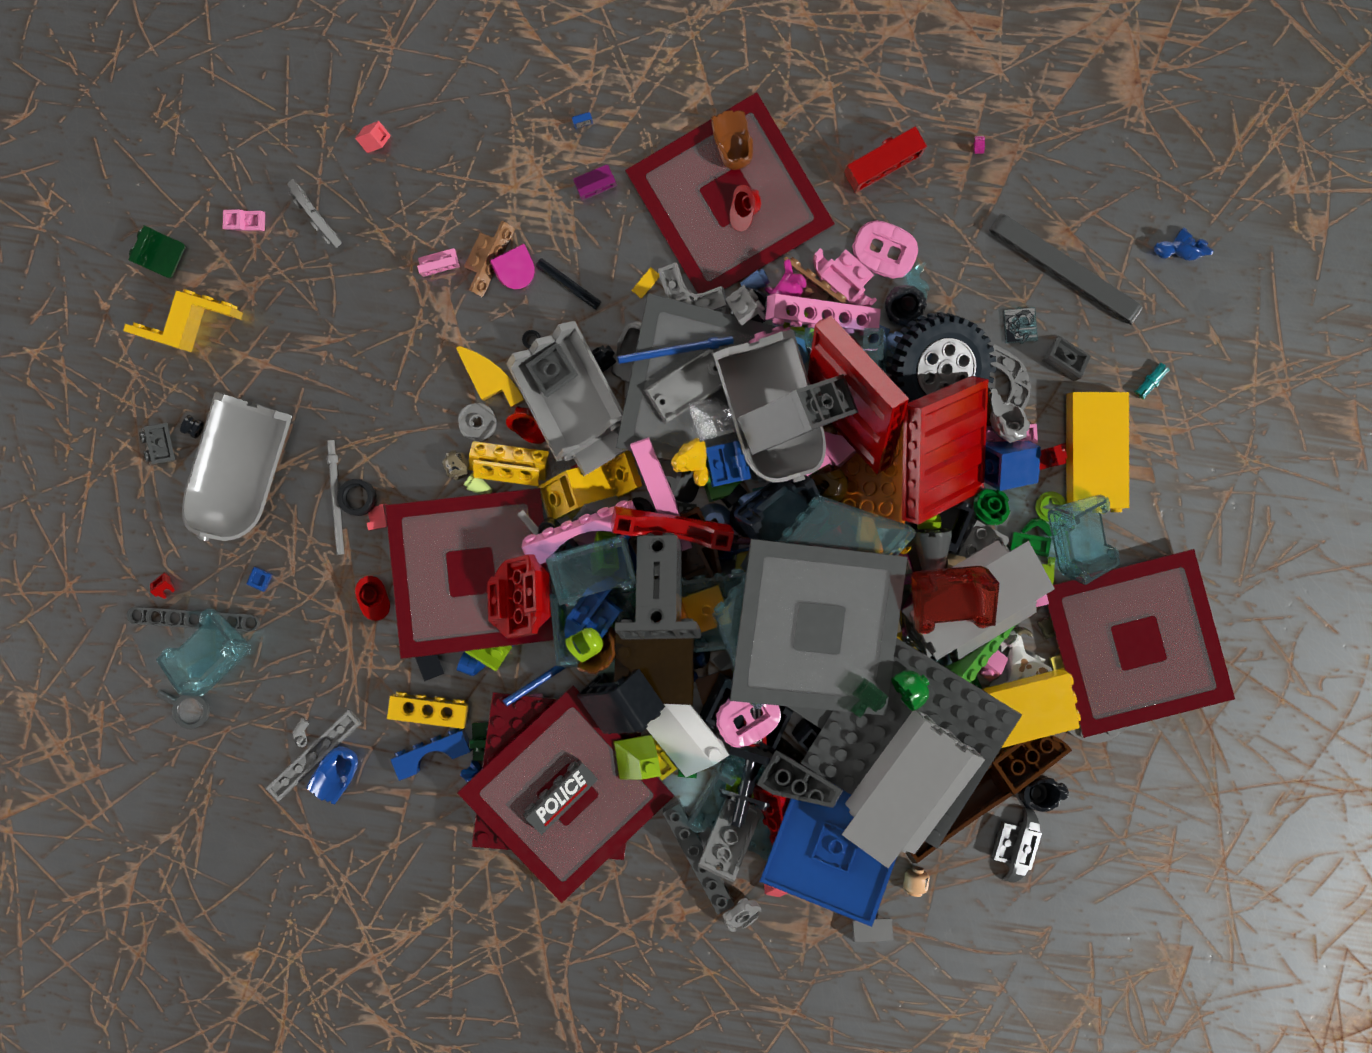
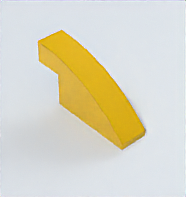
M461 346L456 347L481 400L485 401L504 392L512 408L526 402L520 389L501 368L472 350Z

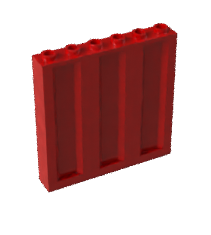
M829 316L815 324L807 375L809 384L812 385L844 374L858 412L834 421L831 424L876 474H879L893 464L909 398L832 316Z
M970 376L908 403L903 426V521L919 525L984 490L988 379Z

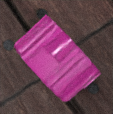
M975 136L974 154H984L985 136Z

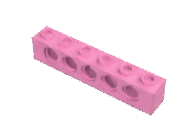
M772 294L767 296L765 319L772 320L773 324L782 325L784 322H788L793 327L808 325V329H814L815 324L823 319V312L825 319L832 316L848 334L860 332V336H871V333L879 332L881 309ZM787 307L790 309V315L786 312ZM804 310L808 313L807 318L804 315ZM839 315L842 316V322L839 320Z

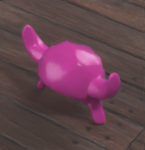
M787 259L784 261L785 273L775 288L767 286L765 291L769 295L782 294L801 297L803 288L806 287V279L801 274L793 273L791 261Z

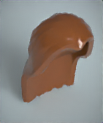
M724 111L722 114H718L717 117L715 115L712 116L713 135L724 165L731 170L743 169L748 166L753 157V140L748 131L744 111Z
M612 626L602 639V650L585 662H579L577 667L579 671L597 674L610 666L615 659L616 631Z

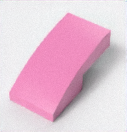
M240 209L223 210V229L265 231V212L243 211Z

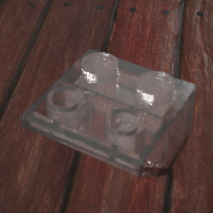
M716 397L688 404L700 442L736 432L729 406Z

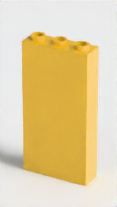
M1129 392L1066 393V509H1073V512H1085V509H1092V512H1104V509H1110V512H1122V508H1129Z
M1062 668L982 689L1022 714L1002 748L1080 728L1079 721H1081L1079 711L1076 710L1075 703H1077V697L1072 690L1074 681L1070 673Z

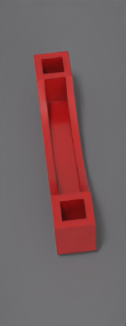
M614 506L611 520L612 533L628 536L648 535L649 533L662 536L663 533H674L679 539L723 551H730L734 531L729 524Z

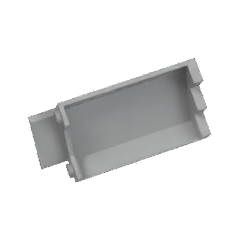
M575 321L558 324L552 335L535 339L529 350L512 353L506 364L556 461H569L574 458L584 477L627 451L616 448L623 411ZM557 342L578 373V376L549 397H546L526 367V364Z
M918 710L912 711L845 804L850 809L849 813L854 818L842 835L889 868L901 851L913 854L917 852L986 759L973 747L962 743L951 731L938 726L927 714Z

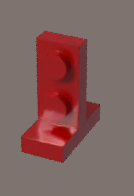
M1066 443L1042 449L1039 469L1043 470L1066 464Z

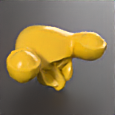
M699 437L683 444L679 452L671 460V465L675 472L693 471L694 482L699 487L704 486L709 479V471L706 467L707 450L704 440Z

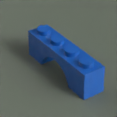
M454 728L448 731V735L441 737V735L430 738L431 742L427 744L423 742L417 743L412 746V750L407 752L405 749L395 752V757L390 760L398 780L400 781L417 774L420 771L422 758L429 752L440 751L447 754L451 759L470 753L472 748L469 747V738L465 728L461 730Z

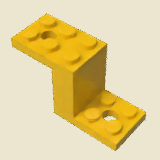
M186 289L183 292L176 290L164 331L133 322L132 326L125 324L123 331L192 352L205 309L239 320L242 319L243 312L238 311L237 306L225 301L220 302L209 296L199 295Z
M625 451L584 477L578 467L566 470L537 487L540 488L541 499L547 517L558 520L574 511L580 510L584 504L616 495L620 498L642 487V483L631 451Z

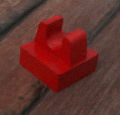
M165 572L150 583V593L155 597L159 596L163 599L167 598V594L164 592L165 589H169L171 592L175 591V587L170 581V576Z

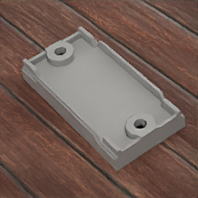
M708 349L644 389L664 423L669 422L723 387L718 370H713V367L716 366L713 349ZM660 400H664V405L660 404Z
M733 796L731 800L725 798L698 863L700 868L729 882H734L762 813L761 809L749 805L745 824H743L742 828L731 825L737 799ZM718 865L720 870H716L715 866Z

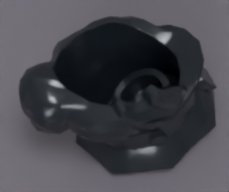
M1040 775L1020 790L1018 794L1019 799L1026 808L1047 812L1058 807L1061 800H1066L1069 796V790L1064 783H1057L1053 778Z

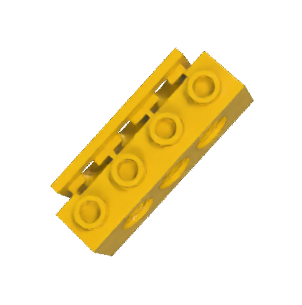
M472 441L469 453V470L473 471L474 478L539 486V480L546 481L549 467V451Z
M396 691V694H392L389 698L387 719L464 729L467 726L469 703H465L463 699L447 700L445 697L440 696L431 698L426 697L427 695L424 694L408 695L407 692ZM407 702L413 704V711L408 709ZM426 705H430L433 708L432 713L426 710ZM445 707L452 710V715L445 713Z

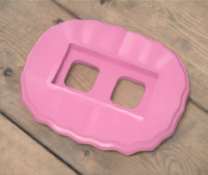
M879 220L869 221L859 229L852 245L853 256L874 274L892 279L901 278L910 272L918 255L917 241L910 233L898 226ZM873 239L883 242L879 253L870 250ZM892 246L901 251L897 260L887 256Z
M728 699L726 703L720 706L716 714V726L727 744L736 748L746 747L761 740L776 728L780 721L779 705L736 702ZM759 705L763 714L754 719L750 709ZM739 715H743L746 725L737 729L733 720Z

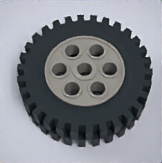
M937 312V314L928 313L927 317L922 315L917 317L918 322L912 320L908 323L910 329L903 327L900 330L903 334L902 337L896 336L894 338V341L898 343L897 346H890L889 351L893 352V357L887 356L886 361L891 363V366L886 367V372L892 375L889 378L909 398L908 403L939 390L941 384L944 385V388L956 383V378L959 375V381L970 376L988 379L990 383L994 381V378L990 376V372L996 373V367L991 365L992 362H996V356L989 354L994 352L993 346L988 344L991 340L988 336L984 335L985 332L983 329L978 328L977 324L953 314ZM949 345V350L945 353V347ZM932 353V358H931V360L928 362V361H927V358H928L929 354ZM963 356V361L959 364V358ZM946 364V369L942 372V367ZM929 373V378L925 381V375Z

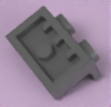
M168 424L144 426L142 432H139L141 443H145L146 451H143L145 462H149V466H154L155 464L175 461Z

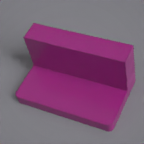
M607 164L573 179L581 200L617 186L616 180Z

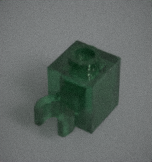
M864 678L852 693L859 701L850 711L859 718L863 716L867 707L877 712L884 707L888 696Z

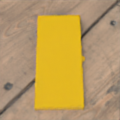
M650 267L631 291L642 299L660 278L659 273Z

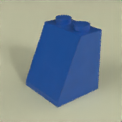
M1008 441L986 442L984 482L999 491L1038 483L1041 447L1031 441H1015L1012 443Z

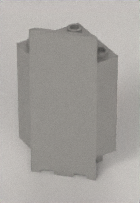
M997 540L919 587L921 599L901 610L906 634L923 654L929 658L933 656L936 660H939L952 652L959 660L1037 613L1036 600L1055 588L1029 541L1009 551L1005 545L1002 546Z

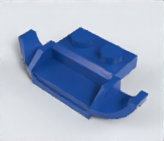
M610 577L594 584L585 591L565 619V638L590 627L595 629L603 639L623 611L607 599L610 596V592L618 585V582Z

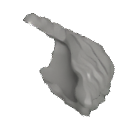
M990 388L991 415L989 420L994 433L1009 443L1025 438L1030 428V422L1027 420L1023 409L1012 405L1010 402H1003L997 389Z

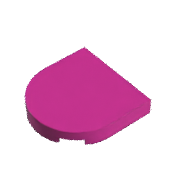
M521 244L490 260L498 280L508 288H524L534 277V263L525 244Z

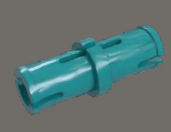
M1159 363L1156 369L1145 377V381L1135 391L1136 395L1139 394V398L1144 400L1154 387L1157 388L1159 386V381L1170 371L1168 367L1165 369V364Z

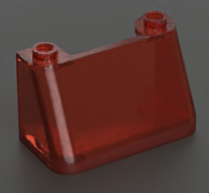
M984 566L913 572L911 575L915 629L918 633L928 634L934 631L935 623L971 620L979 628L995 626L1000 583L990 570Z

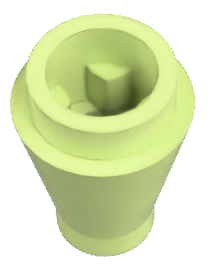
M473 473L469 475L463 484L467 487V490L479 495L490 494L493 490L483 479L474 478Z

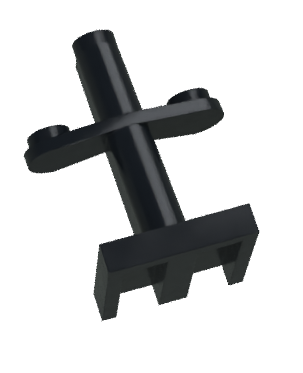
M730 747L728 754L745 759L738 793L720 788L719 792H721L720 797L730 800L732 796L737 798L731 825L742 828L743 824H745L750 802L755 803V808L766 811L767 807H770L769 803L751 797L761 765L767 766L771 758Z

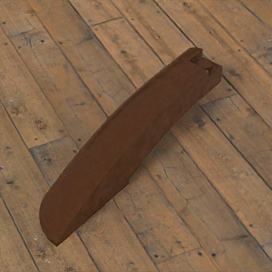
M1047 736L1012 745L997 755L939 846L1012 795L1017 794L1070 753L1072 749L1058 737ZM924 841L915 854L906 851V855L912 863H919L937 848Z

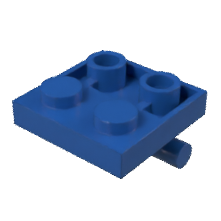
M739 441L706 448V461L712 487L751 479L749 466Z

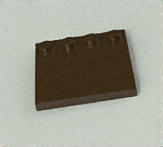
M616 633L614 682L618 681L622 676H625L627 679L634 669H640L663 704L693 705L695 638L622 640Z

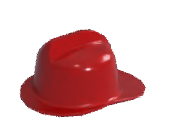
M746 185L737 186L734 190L730 209V222L735 230L741 232L747 230L751 225L753 216L760 210L761 199L758 190H751Z
M517 406L514 413L507 417V427L524 440L533 444H541L546 441L529 408Z
M375 576L361 578L355 587V596L360 610L369 620L380 621L390 611V601L382 581Z

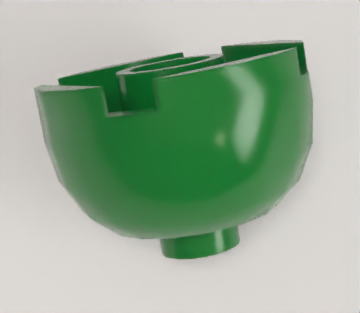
M906 670L891 678L896 692H900L901 700L911 711L918 710L926 703L929 698L927 686L930 683L925 675L920 676L915 671Z

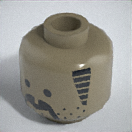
M453 450L445 454L446 458L442 461V465L449 478L459 480L468 475L469 462L464 453Z

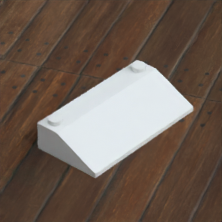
M664 704L665 708L661 711V715L647 724L648 727L646 729L685 777L707 769L729 756L728 753L731 745L724 741L720 732L714 734L691 705Z

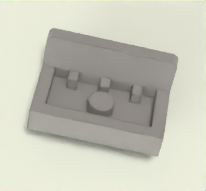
M744 285L725 299L741 325H744L757 314L763 320L766 318L763 313L765 308L757 300L758 296L752 289L748 290Z

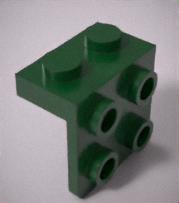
M143 225V228L137 233L135 246L129 251L128 260L164 277L172 278L185 250V244Z

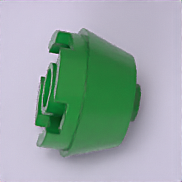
M985 489L980 491L976 495L972 507L974 509V518L985 525L1002 524L1006 521L1011 511L1008 504L1009 498L1004 492L999 490Z

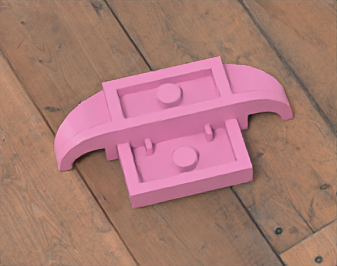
M821 248L814 254L813 263L819 277L818 280L820 282L822 280L826 281L831 286L830 290L834 293H837V291L842 293L847 298L845 300L847 304L871 307L877 301L875 297L870 298L863 293L866 290L864 286L874 274L849 251L845 250L835 261L833 259L828 261L824 257Z

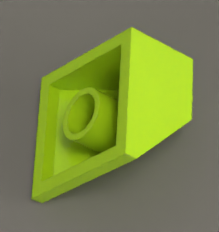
M651 734L614 741L619 779L643 780L661 776L658 754Z

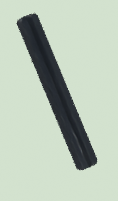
M543 258L538 260L536 264L538 269L595 310L599 308L602 303L601 300Z

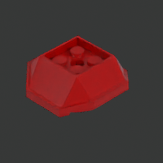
M532 554L504 560L495 576H492L487 582L488 621L493 626H496L506 638L514 639L538 634V629L551 617L549 573L537 561L535 555Z

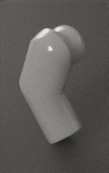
M301 718L292 732L294 742L298 747H305L307 745L305 729L310 722L305 718Z

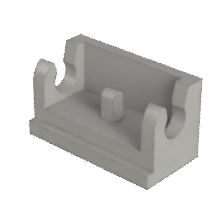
M892 918L875 919L872 927L856 920L852 922L853 942L855 943L893 940Z

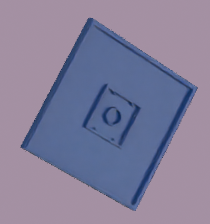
M843 790L834 808L790 799L759 882L872 927L896 859L887 868L842 835L854 818L849 813L850 809L845 804L851 796Z

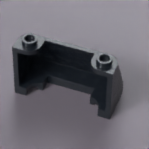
M804 475L805 480L795 483L793 479L784 482H770L738 507L734 512V516L750 540L780 542L805 521L811 524H818L828 516L829 513L813 479Z

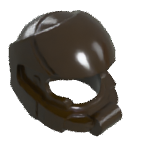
M828 464L810 477L813 479L816 487L821 489L820 496L824 504H834L844 498L848 488V478L841 469L834 470Z

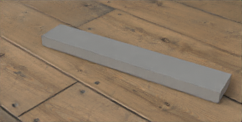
M348 709L265 789L279 802L362 722Z

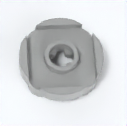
M482 403L467 405L462 409L458 417L460 432L464 437L472 441H484L490 438L497 427V417L494 411ZM481 417L482 425L475 428L473 426L475 424L473 419Z
M743 898L737 903V906L723 914L724 923L728 930L732 932L737 931L736 928L740 926L744 929L759 917L757 912H761V908L755 900L748 901L747 898Z

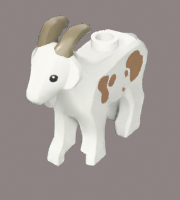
M1024 627L1014 628L1010 632L1009 637L1000 644V652L1004 651L1006 647H1010L1007 656L1009 659L1002 675L998 679L993 680L989 686L1053 671L1050 666L1044 664L1045 659L1036 654L1032 657L1026 653L1021 634L1033 637L1030 630Z

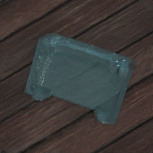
M1096 495L1059 505L1048 511V520L1058 568L1066 577L1084 585L1120 565L1118 550L1106 543L1101 514H1105L1110 510L1108 497Z
M620 534L560 551L546 559L559 605L565 604L566 607L577 604L576 600L584 596L616 587L623 588V591L634 588V584H636V574L626 535Z
M208 608L201 613L199 621L202 626L179 648H166L156 659L179 695L202 696L206 694L251 650L248 641L215 609Z

